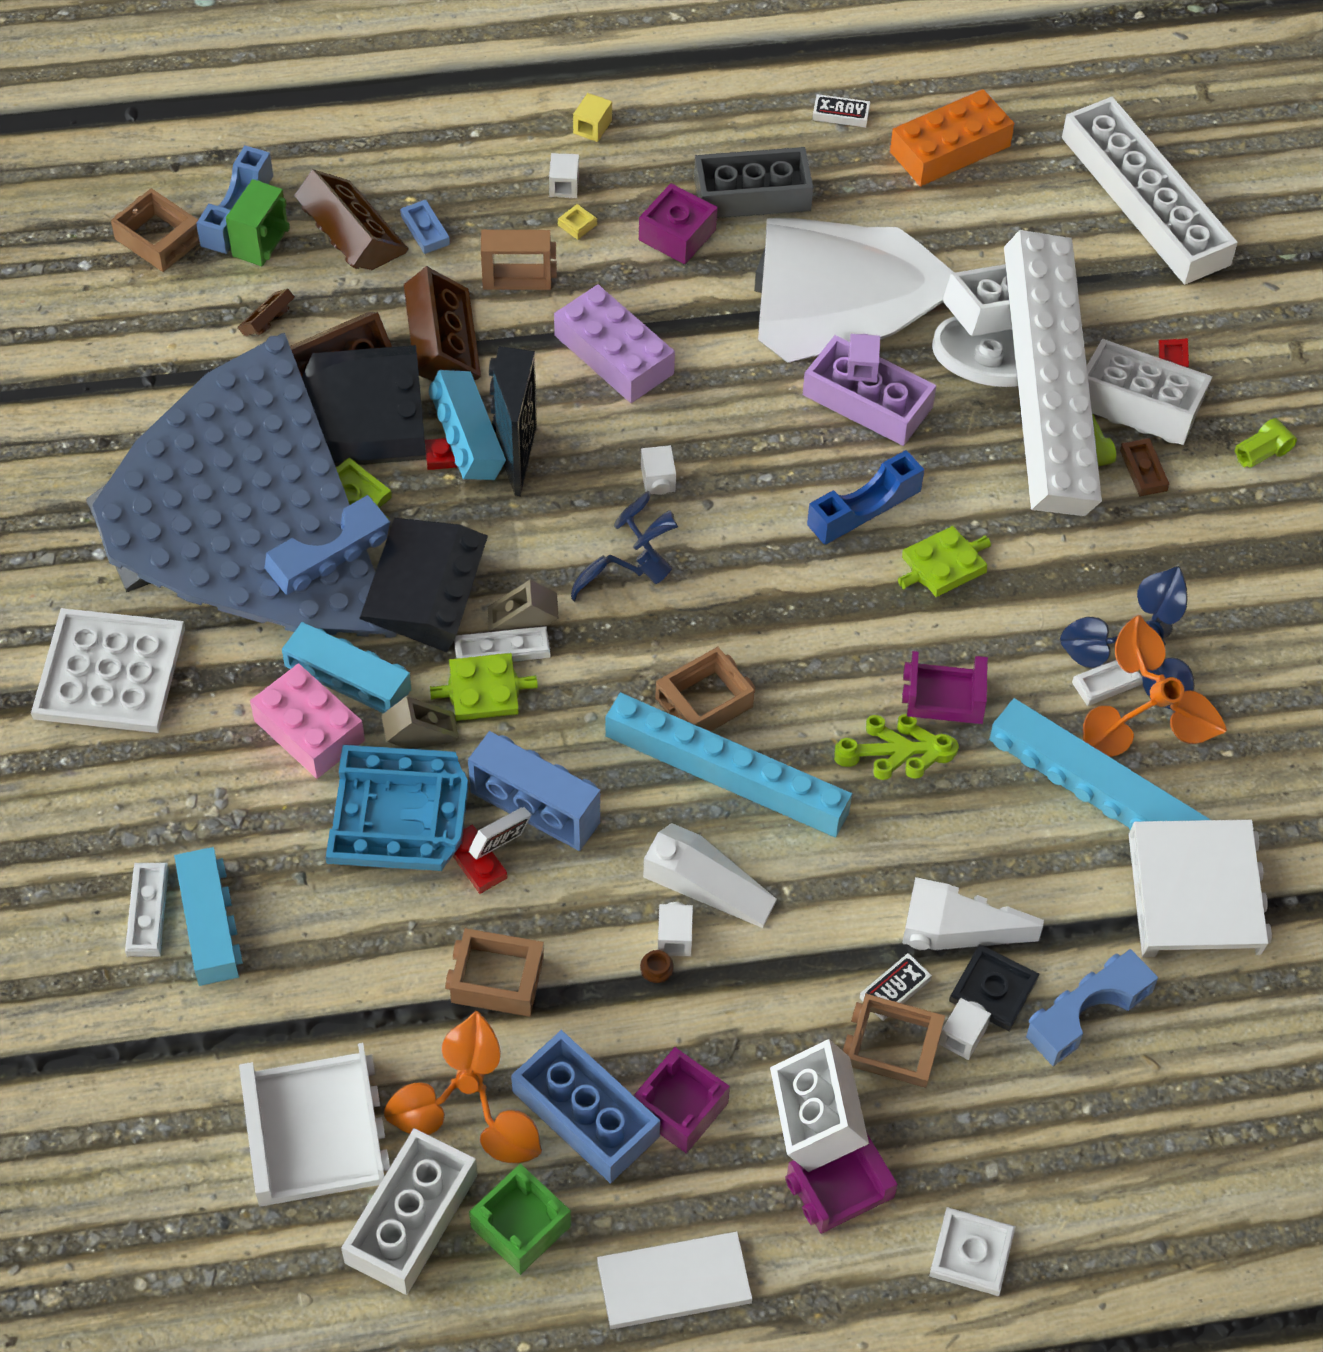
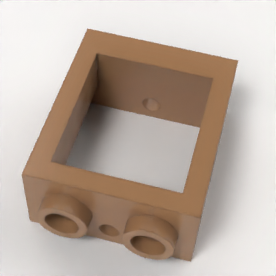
M152 188L136 198L132 204L111 219L115 240L162 272L200 243L196 224L198 219ZM154 215L175 228L155 245L134 232Z
M481 230L483 290H551V278H557V261H551V259H556V242H551L550 230ZM494 254H543L544 264L495 263Z
M718 646L657 680L655 699L667 713L711 732L753 708L755 687L747 676L743 677L738 671L734 659L728 654L725 655ZM716 673L735 697L699 716L680 692Z
M465 928L462 940H456L454 945L453 960H456L454 970L449 969L446 977L445 989L450 990L451 1003L531 1017L544 961V942ZM471 949L525 958L526 961L519 991L464 983L463 980Z
M865 993L863 1003L856 1002L851 1022L857 1023L854 1036L847 1034L843 1051L850 1057L853 1068L926 1088L945 1015ZM870 1012L928 1028L916 1072L858 1056Z

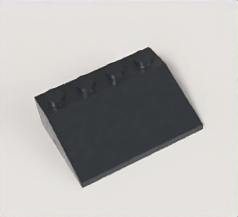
M499 346L496 358H491L489 364V376H493L490 383V395H494L491 402V414H495L492 426L506 459L504 467L514 495L521 497L537 430L535 351Z
M394 517L359 619L447 652L457 635L488 535L460 524Z

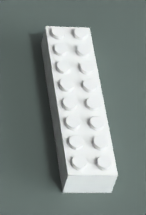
M1113 97L1066 114L1062 139L1184 285L1232 264L1238 242Z

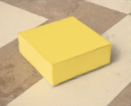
M576 204L558 218V226L578 240L597 226V218Z

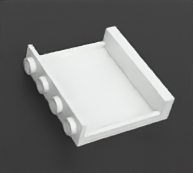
M1252 820L1143 821L1133 823L1129 832V843L1142 957H1156L1159 950L1255 948L1256 955H1261L1267 945L1271 943L1272 932L1270 924L1265 923L1264 912L1267 911V895L1265 892H1261L1260 881L1263 880L1262 862H1257L1256 851L1259 849V835L1257 831H1253Z
M363 1043L358 1044L359 1053L260 1071H255L253 1062L239 1065L254 1186L259 1207L380 1185L384 1178V1171L389 1170L390 1164L387 1149L380 1150L379 1139L385 1138L382 1117L375 1118L374 1107L380 1106L377 1085L370 1087L369 1076L375 1075L372 1054L365 1055Z

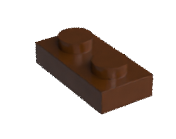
M289 288L274 292L237 328L243 336L251 334L261 335L270 328L269 322L274 317L278 318L289 310L288 304L295 296Z
M1150 438L1122 443L1120 452L1139 497L1167 492L1170 484Z

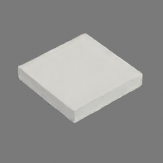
M947 1207L929 1276L999 1296L1016 1226Z

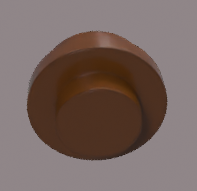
M661 950L650 951L642 958L640 963L642 976L652 983H662L668 980L674 970L672 958Z

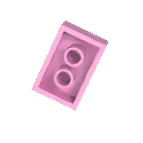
M299 663L250 700L254 721L316 779L340 761L343 745L359 746L365 741L362 720Z

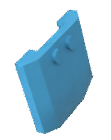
M355 745L342 746L339 766L340 780L333 826L329 831L326 863L442 871L462 844L469 788L468 779L465 772L461 769L456 752Z

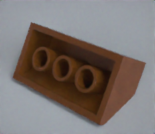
M312 169L294 195L302 204L301 209L314 218L316 227L330 237V243L346 256L345 261L353 268L359 269L361 267L374 270L406 254L409 250L350 180Z
M426 266L404 284L411 345H416L419 376L433 382L439 370L469 371L473 379L478 380L481 377L469 289Z
M378 312L364 313L290 346L301 377L313 353L392 347Z

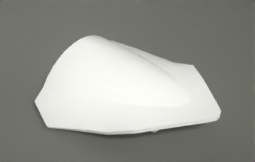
M767 218L758 340L785 362L790 363L818 356L834 335L850 342L851 334L880 336V339L896 334L943 303L950 275L954 272L923 245L898 227H862L798 218Z

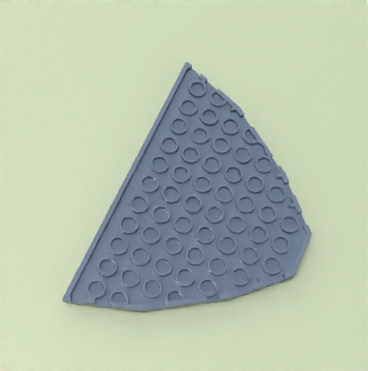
M285 333L270 336L266 342L205 374L135 441L92 505V512L109 563L120 569L123 566L137 573L139 578L159 588L164 586L176 592L177 597L198 605L205 603L216 606L219 611L260 623L268 621L285 626V630L295 632L300 623L304 622L314 628L323 629L329 635L343 632L356 633L357 636L368 637L369 634H383L385 638L396 637L397 633L359 619L375 574L367 549L354 561L343 562L328 576L323 577L321 575L312 580L305 589L301 591L295 590L288 595H285L264 568L266 552L291 538L303 544L313 546L325 545L337 539L342 533L340 524L343 509L350 505Z

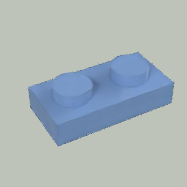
M427 200L400 209L402 219L424 254L450 245L447 232Z

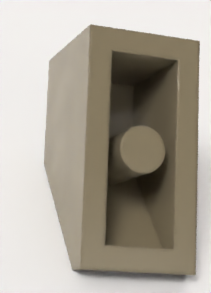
M531 579L488 606L489 632L548 626L559 619L557 593Z
M408 696L381 715L386 742L407 749L451 743L459 739L454 712Z

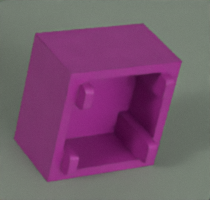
M670 183L639 217L638 240L686 264L716 231L718 207Z
M674 1047L633 1096L660 1120V1135L687 1154L729 1103L730 1086Z

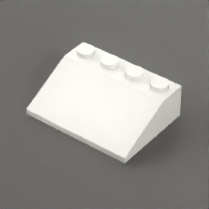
M1105 339L1101 340L1087 364L1092 414L1107 418L1115 424L1133 427L1140 433H1150L1163 438L1169 443H1179L1181 445H1184L1213 377Z

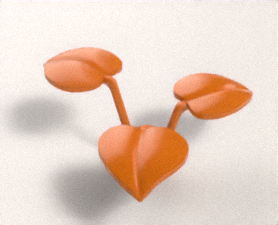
M1141 615L1135 616L1126 623L1116 640V660L1125 672L1134 673L1140 670L1142 676L1156 681L1150 689L1151 700L1122 718L1119 712L1111 706L1101 705L1092 709L1084 720L1083 741L1109 757L1120 755L1130 747L1134 739L1132 729L1125 722L1155 705L1159 707L1170 705V708L1175 711L1170 718V726L1175 736L1185 743H1202L1225 733L1227 729L1219 712L1205 696L1196 691H1184L1182 682L1177 678L1169 677L1165 679L1162 674L1156 675L1148 672L1156 670L1162 665L1166 655L1164 643L1158 633L1144 621Z
M475 1011L465 1021L451 1029L443 1040L442 1055L448 1065L457 1070L456 1078L451 1080L444 1093L436 1098L435 1091L431 1085L427 1083H412L398 1090L389 1099L384 1110L386 1120L400 1130L411 1134L415 1128L430 1135L436 1132L443 1124L445 1113L440 1104L447 1100L455 1088H458L465 1094L479 1092L485 1121L489 1125L480 1135V1143L487 1154L501 1162L523 1163L538 1157L542 1153L537 1126L528 1115L517 1110H507L498 1114L495 1121L491 1117L486 1095L487 1087L483 1084L485 1074L493 1072L498 1066L501 1050L492 1027L478 1011Z

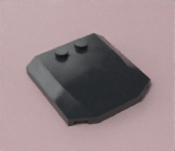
M416 345L312 354L302 380L335 467L341 465L348 458H351L358 465L426 460Z

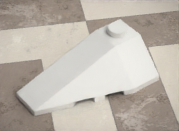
M673 823L657 833L644 857L643 878L761 928L764 927L776 904L777 899L705 838Z
M915 877L903 944H908L918 950H942L977 947L979 944L989 946L1039 941L1044 920L1011 907L997 909L987 903V898L977 895L973 900L958 894V887Z

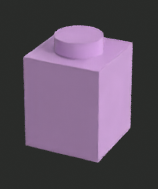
M868 334L850 335L847 380L877 382L880 336Z

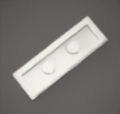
M547 626L457 635L454 639L456 659L512 653L513 662L550 658Z
M134 863L125 947L127 957L161 956L169 872L168 863Z

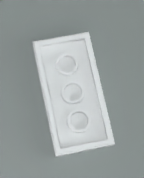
M737 1232L597 1257L610 1330L752 1303V1295Z

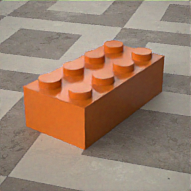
M982 89L893 128L890 153L921 187L1010 147L1015 123L988 93Z

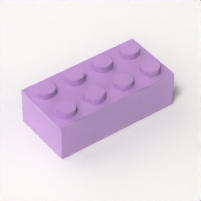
M597 284L554 313L555 336L630 403H633L674 374L675 351L600 285Z
M834 335L804 374L803 396L904 446L933 408L936 385L879 357L877 382L847 380L850 342Z

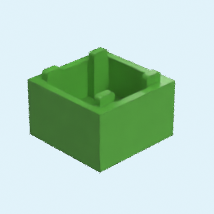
M254 179L248 184L226 216L233 257L259 266H263L266 260L271 258V253L285 232L290 230V224L287 222L285 208L287 203L284 198L283 189Z
M521 1163L469 1211L471 1228L520 1275L571 1227V1210Z

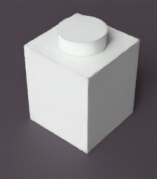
M551 153L549 197L577 198L579 154Z
M671 445L641 448V470L645 492L649 491L651 494L658 495L675 492L676 470Z
M680 902L659 904L658 950L664 951L669 956H691L693 905H684Z
M960 998L941 1031L939 1045L969 1060L988 1027L991 1013L987 1012L982 1005L976 1002H968Z

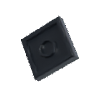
M979 944L951 993L949 1002L957 1005L960 998L968 1002H976L982 1005L987 1012L991 1013L989 1022L1010 1032L1040 974Z

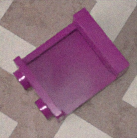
M912 651L911 662H905L903 680L909 681V685H903L902 703L907 704V717L983 724L987 703L988 657L975 656L973 669L919 664V652Z
M868 1134L869 1144L810 1172L794 1160L788 1164L787 1175L785 1176L787 1186L793 1195H799L804 1204L802 1210L810 1225L815 1224L821 1234L895 1198L898 1184Z

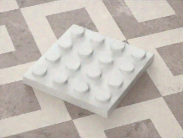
M61 608L32 707L31 715L33 720L159 733L185 631L184 621Z

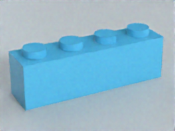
M439 370L434 381L429 386V396L433 400L438 419L442 423L446 440L451 446L455 463L459 467L462 478L495 480L506 459L471 372Z
M304 622L300 623L282 648L285 667L291 669L299 663L321 684L381 713H385L411 691L410 672L403 666L384 661L374 652H365L353 646L346 639H338L327 634L323 629L314 628Z
M214 847L174 855L198 985L202 986L239 978L237 965L243 964L240 945H233L231 936L238 934L234 915L227 916L226 907L232 906L229 887H222L221 878L227 877L223 858H216Z

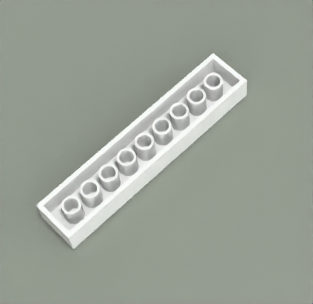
M1019 230L1006 244L1004 252L1031 510L1086 516L1102 502L1072 238Z

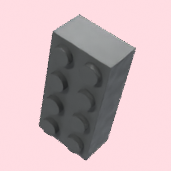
M805 147L695 155L694 182L697 197L718 207L717 218L811 211L813 183Z

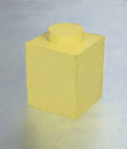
M587 93L573 113V134L598 142L612 122V101Z

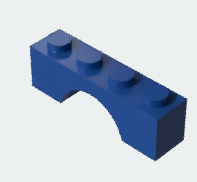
M905 450L883 462L874 477L857 491L847 495H838L832 490L809 503L807 526L826 545L921 492L925 469Z

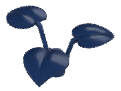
M649 491L643 493L635 502L625 508L614 523V528L619 529L627 522L638 538L633 548L638 550L644 546L645 550L636 559L639 563L638 567L613 555H608L607 557L604 555L600 556L589 564L576 578L571 591V599L574 602L579 591L600 574L607 564L612 562L635 572L639 577L644 573L654 584L661 582L670 573L672 566L653 549L649 541L667 531L678 528L674 514L669 510L661 515L647 528L643 535L634 523V516L646 506L650 499L651 493Z
M1179 566L1148 576L1141 582L1137 590L1138 603L1141 609L1146 613L1153 614L1152 618L1146 621V623L1158 633L1164 646L1166 645L1164 639L1172 632V624L1183 617L1187 608V586ZM1083 617L1072 622L1064 629L1060 641L1063 648L1075 662L1084 667L1094 668L1101 666L1108 660L1111 653L1109 644L1116 643L1118 636L1108 638V625L1100 618ZM1166 658L1159 668L1148 671L1156 675L1162 674L1165 679L1169 677L1177 678L1182 682L1184 691H1194L1193 673L1190 667L1178 658ZM1143 676V687L1150 697V689L1156 681Z

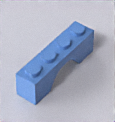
M244 145L233 163L231 182L223 201L218 206L208 204L196 223L201 247L227 254L230 249L226 216L252 179L266 184L270 183L273 178L270 152Z
M367 495L343 509L340 524L342 533L337 539L325 545L313 546L303 544L291 538L266 552L264 568L285 595L295 590L301 591L321 575L325 577L331 574L343 562L354 561L369 547L375 548L381 545L387 539L390 521L370 496Z
M1129 949L1121 956L1117 953L1108 959L1104 964V969L1097 974L1094 972L1087 974L1080 981L1079 987L1074 991L1066 990L1061 993L1054 1001L1055 1005L1048 1010L1042 1008L1034 1013L1028 1021L1030 1025L1026 1038L1052 1066H1055L1078 1049L1083 1036L1079 1015L1084 1010L1097 1004H1112L1129 1011L1153 993L1158 977L1132 949Z

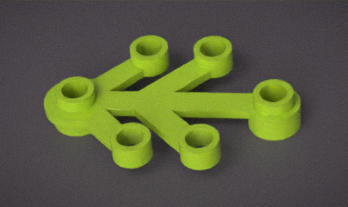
M902 714L898 717L897 730L901 734L911 735L921 741L912 742L887 728L883 717L872 715L866 720V732L872 736H878L888 743L857 744L852 738H843L835 746L834 760L840 766L852 767L859 762L860 756L892 755L888 759L881 758L874 762L873 774L877 779L887 780L891 778L893 771L905 761L906 775L917 779L921 778L925 770L933 763H948L952 761L958 753L959 744L956 739L949 735H933L917 726L916 717H907V714ZM914 754H924L921 758H910Z

